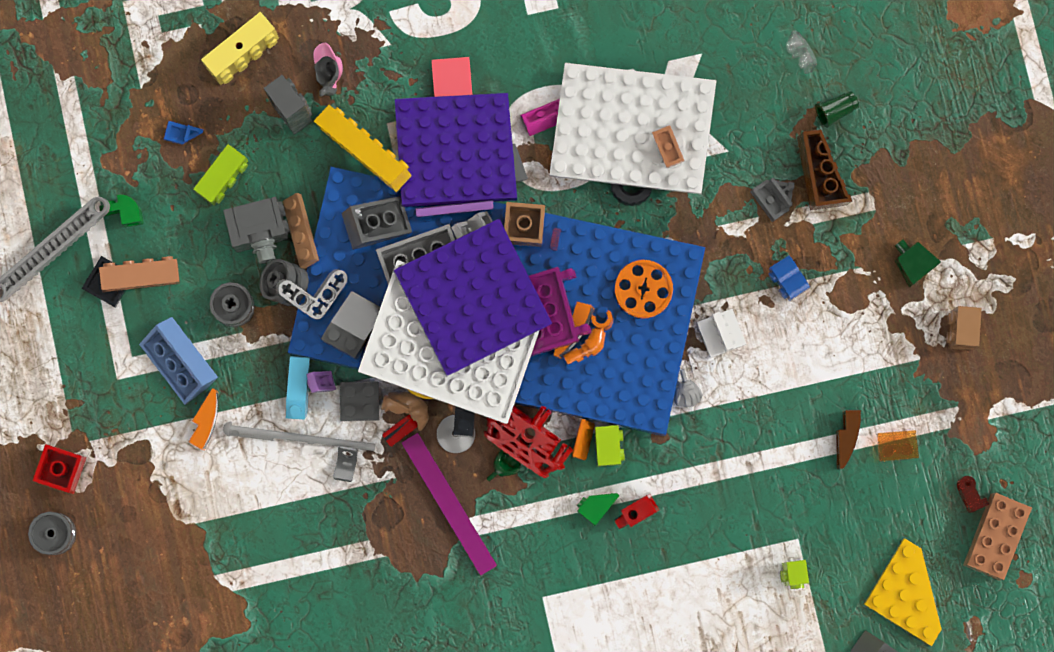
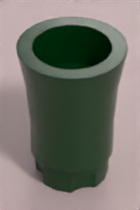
M852 91L815 104L816 114L822 125L826 128L859 108V101Z

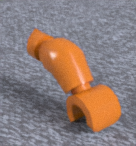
M609 310L606 312L608 319L605 323H598L596 316L591 315L595 329L591 330L592 333L589 334L585 343L580 345L581 348H575L563 355L568 365L576 360L577 362L584 360L583 357L595 356L603 349L606 335L604 331L609 330L613 325V317Z

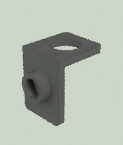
M344 446L338 447V459L333 479L352 482L357 463L358 449ZM342 452H350L353 455L347 456Z

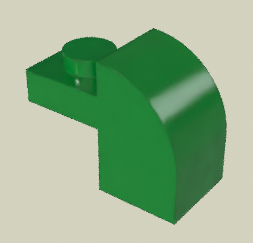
M117 195L118 202L108 201L110 209L105 216L120 214L121 223L125 228L144 224L141 208L131 197ZM104 205L99 206L100 211L103 210Z

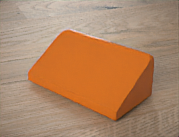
M585 419L580 421L572 458L587 459L595 427L594 423Z

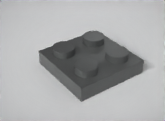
M379 382L340 383L341 422L379 421Z

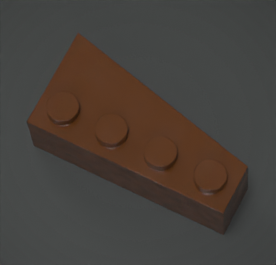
M822 130L802 132L797 136L810 211L847 206L853 201L847 193L844 180L840 177L837 164L833 161L830 148Z

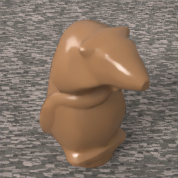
M401 391L389 392L388 395H384L381 410H385V412L391 411L395 414L409 413L413 421L417 422L419 431L426 426L429 420L428 406L420 397Z

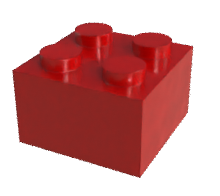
M45 444L33 481L74 494L87 457Z

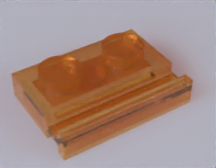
M916 430L877 433L879 462L919 458Z

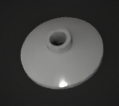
M451 415L443 419L439 424L437 439L441 447L446 451L461 453L469 449L473 444L475 429L473 438L454 437L452 432L454 431L455 415Z

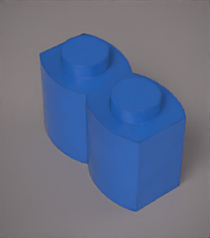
M790 255L769 268L770 273L768 275L773 283H778L780 286L779 292L784 299L787 298L791 301L809 290L810 286L807 280L799 271Z

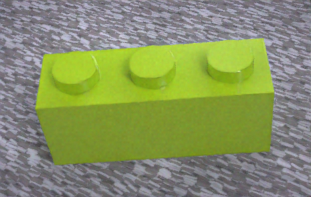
M227 144L193 190L213 206L216 203L219 204L225 197L224 192L227 188H232L235 184L237 175L243 173L248 167V159Z

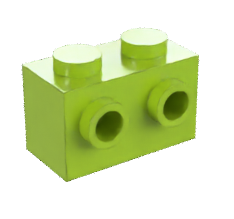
M619 425L595 427L597 466L621 465V461L625 460L624 449H620V441H623V430H619Z
M806 560L782 563L783 571H780L781 582H785V586H790V589L805 588L804 584L809 583Z

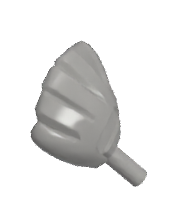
M681 369L682 382L676 387L674 402L677 406L686 408L695 406L701 401L703 394L692 380H687L685 370Z

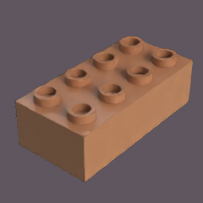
M992 493L963 565L997 580H1004L1032 507L998 493Z

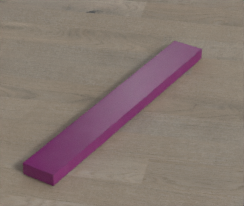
M417 433L403 441V447L480 576L496 567L497 564L419 434Z

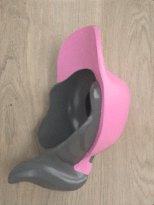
M321 43L314 50L316 80L323 86L319 90L320 97L323 95L331 96L336 93V83L343 72L341 59L335 56L329 44Z

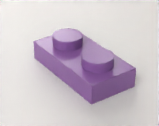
M331 371L306 374L308 378L307 384L311 389V393L336 390Z

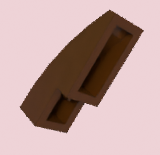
M861 410L843 411V430L836 431L837 470L844 469L853 453L859 435Z

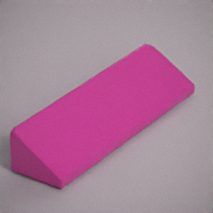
M560 99L521 115L529 136L556 126Z

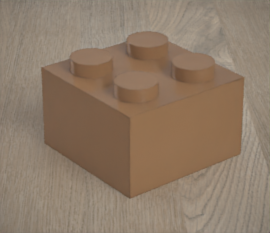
M506 202L504 229L513 245L542 247L545 205Z
M957 306L951 310V313H948L947 324L950 325V332L946 334V343H949L948 349L973 350L979 347L982 308Z

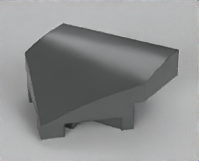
M771 178L750 192L770 220L774 222L787 213L792 206V191L795 183L781 182Z

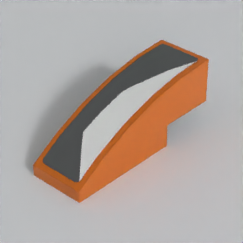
M576 302L573 313L575 327L589 324L595 309L592 305ZM576 343L555 349L554 356L558 359L563 358V355L568 353Z
M213 388L192 420L198 424V427L188 441L205 451L211 439L218 416L219 395L218 391Z

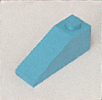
M290 356L286 398L287 419L305 420L307 416L309 387L306 374L309 373L310 357Z

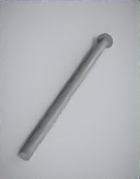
M231 421L227 422L223 427V431L227 436L273 441L275 438L308 442V444L344 446L375 451L374 443L233 426Z

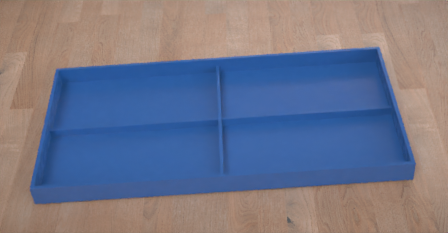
M331 167L314 237L319 261L307 267L309 281L306 292L313 297L326 277L334 269L344 271L348 279L322 318L314 319L300 309L297 310L288 353L292 356L310 357L311 360L359 370L366 345L358 359L355 360L326 344L321 338L351 291L381 307L388 283L376 249L448 224L452 227L457 223L469 220L477 213L485 211L488 212L492 221L500 219L504 227L506 204L493 202V209L421 217L416 216V208L442 205L405 207L412 233L371 246L352 249L341 213L350 206L401 196V188L395 192L377 176ZM545 213L542 247L513 245L528 276L555 267H559L560 272L573 268L577 278L563 281L572 316L576 302L592 305L595 308L593 316H596L598 323H605L607 321L606 312L609 310L613 317V325L609 330L604 331L606 335L603 349L595 356L583 357L584 360L580 362L576 360L568 365L564 357L558 359L554 356L555 349L531 356L514 404L536 409L545 406V411L549 409L551 412L665 436L705 247ZM637 260H650L660 264L667 270L673 283V294L670 303L663 312L651 318H637L629 315L620 307L615 296V283L620 271L631 262ZM635 266L632 272L635 276H640L643 274V268ZM654 270L651 276L654 280H660L662 272ZM340 275L334 276L336 281L340 282L342 280ZM645 278L643 286L638 287V289H640L642 293L641 300L643 299V295L645 294V292L649 291V289L646 288L647 278ZM622 280L619 286L622 290H628L630 282ZM331 283L328 284L329 286L333 287L334 289L337 288V287L333 286L334 284H331ZM660 288L657 291V295L660 298H666L668 291L665 288ZM325 289L322 296L324 299L331 297V290ZM305 296L299 302V305L305 302ZM628 298L625 301V305L628 308H634L636 301L633 298ZM319 299L317 300L318 302H320V304H326L325 302H322ZM647 302L644 305V309L651 313L655 310V305L652 302ZM318 307L312 308L314 313L318 314L320 312ZM590 320L588 325H590L591 330L595 329L592 320ZM589 334L582 335L579 342L571 350L581 348L580 345L585 343Z

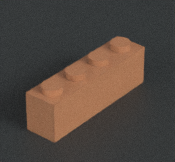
M168 256L162 257V261L143 259L142 263L135 264L134 261H124L123 265L116 266L115 263H105L103 267H99L102 292L180 284L177 259Z

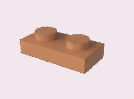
M670 125L652 132L667 169L685 162Z

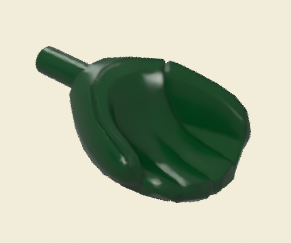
M500 450L494 459L493 467L495 471L486 479L490 482L497 475L500 477L514 475L520 471L521 463L503 450Z

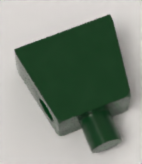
M902 239L895 245V248L901 254L895 260V263L909 287L941 263L937 257L919 242L910 248L906 241Z

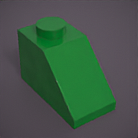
M618 493L591 495L587 499L583 497L577 504V507H579L577 512L595 526L620 495Z

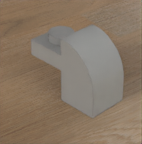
M485 211L477 213L465 222L455 224L451 229L454 232V237L458 239L493 221L488 212Z

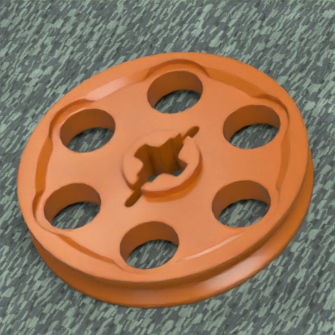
M650 260L631 262L620 271L615 283V296L618 304L626 313L637 318H651L660 314L670 303L673 294V283L667 270L660 264ZM635 266H641L643 274L635 276L632 269ZM652 271H661L662 278L654 280L651 276ZM645 278H647L646 288L649 289V291L645 292V294L643 295V299L641 300L642 293L641 290L638 289V287H642ZM622 280L630 282L628 290L620 288L619 283ZM660 288H665L668 291L666 298H660L657 295V291ZM628 298L635 299L636 306L634 308H628L625 305V301ZM647 302H652L655 305V310L651 313L644 309V305Z

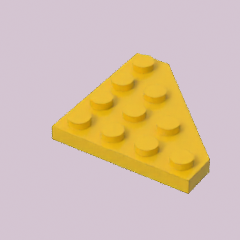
M903 538L864 605L929 646H932L942 629L922 549Z

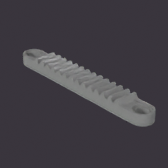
M99 196L92 198L0 277V288L3 290L0 302H4L16 291L20 290L22 286L38 275V272L44 270L45 266H48L51 261H54L57 256H60L63 251L72 246L79 237L95 226L109 212L110 204L108 200ZM98 201L104 204V208L100 212L95 210V204Z

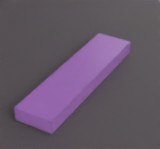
M493 200L416 208V216L493 209Z

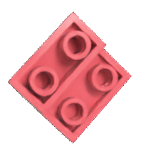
M469 57L432 60L434 97L472 95Z

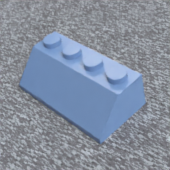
M173 317L157 324L139 344L184 405L210 387L218 378Z

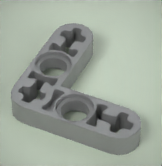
M332 270L313 297L287 279H282L277 283L276 291L281 297L309 317L320 319L347 283L348 277L342 270ZM340 275L342 280L340 282L336 281L334 276ZM329 283L334 284L333 286H335V287H337V288L334 289L333 287L329 286L328 284H329ZM288 285V289L294 293L291 295L286 291L283 292L282 286ZM325 289H330L332 292L329 299H324L322 296ZM304 294L305 302L298 305L296 302L297 296ZM319 299L320 301L325 302L326 304H320V302H318L317 300ZM318 307L320 312L318 314L314 313L312 308Z

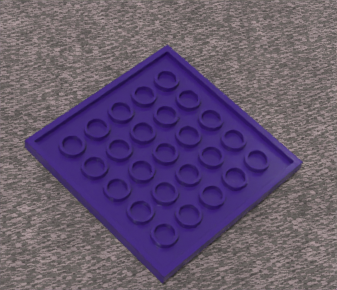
M508 93L395 99L399 161L403 160L409 166L407 170L412 175L401 187L402 207L461 204L493 200V202L517 200Z
M500 219L394 270L446 376L552 324Z

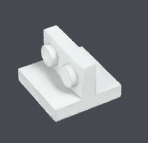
M733 309L722 313L717 312L712 314L711 317L696 323L710 359L746 345Z

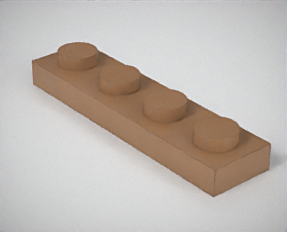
M295 193L282 202L299 266L305 269L318 262L319 258L302 195Z

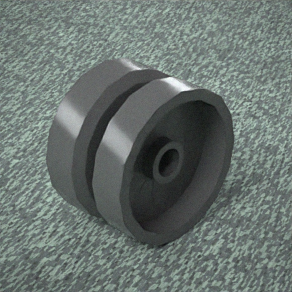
M274 259L267 264L261 275V293L268 300L287 306H294L277 293L276 285L280 280L287 279L306 292L309 281L308 273L305 269L300 268L299 265L282 259ZM288 285L282 286L283 292L286 291L291 295L294 293L288 289ZM299 294L296 302L299 303L305 295Z
M229 282L221 284L214 290L210 298L211 313L220 323L227 327L236 328L243 326L250 321L254 314L255 303L252 295L245 287L238 283ZM231 303L236 304L235 307L232 306V308H230Z
M46 512L38 515L30 524L28 532L29 541L33 548L42 554L48 555L63 554L71 549L77 534L72 520L64 514Z

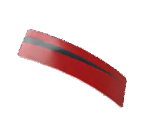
M409 414L383 433L382 436L389 446H393L416 429L418 424L416 421H413Z

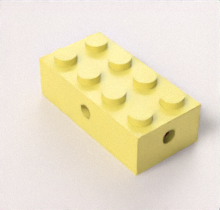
M259 12L201 60L220 85L223 83L227 84L233 79L234 74L245 70L250 61L260 58L266 48H272L278 42L279 37L275 28Z

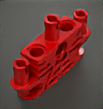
M545 406L540 407L533 419L518 408L513 407L507 424L486 417L488 428L487 431H484V436L537 475L547 478L549 477L548 473L565 468L564 462L573 449L569 447L564 452L568 445L563 443L554 457L551 455L561 439L543 427V424L552 413L549 409L544 413L546 410ZM494 427L498 430L497 433L493 432ZM532 428L535 431V436L530 435L527 429ZM546 463L549 467L544 468L542 465Z

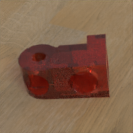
M964 476L957 481V490L968 513L989 505L987 498H980L975 488L976 481L973 477Z

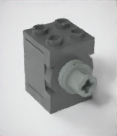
M276 197L223 210L234 250L239 253L254 249L252 253L257 254L260 264L276 259L273 251L277 248L274 245L275 242L289 240L288 234H291L286 219L284 220L283 216H286L284 204H282V201H278Z

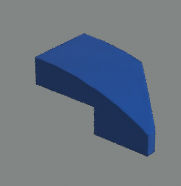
M168 121L163 140L183 145L202 134L203 129Z

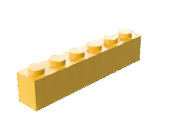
M328 105L314 120L316 125L391 189L397 192L412 176L407 170L409 166L403 160L398 162L395 159L396 155L389 149L385 151L382 148L383 145L376 138L374 140L369 138L371 135L364 128L358 129V124L349 117L347 120L342 110L338 107L334 109Z

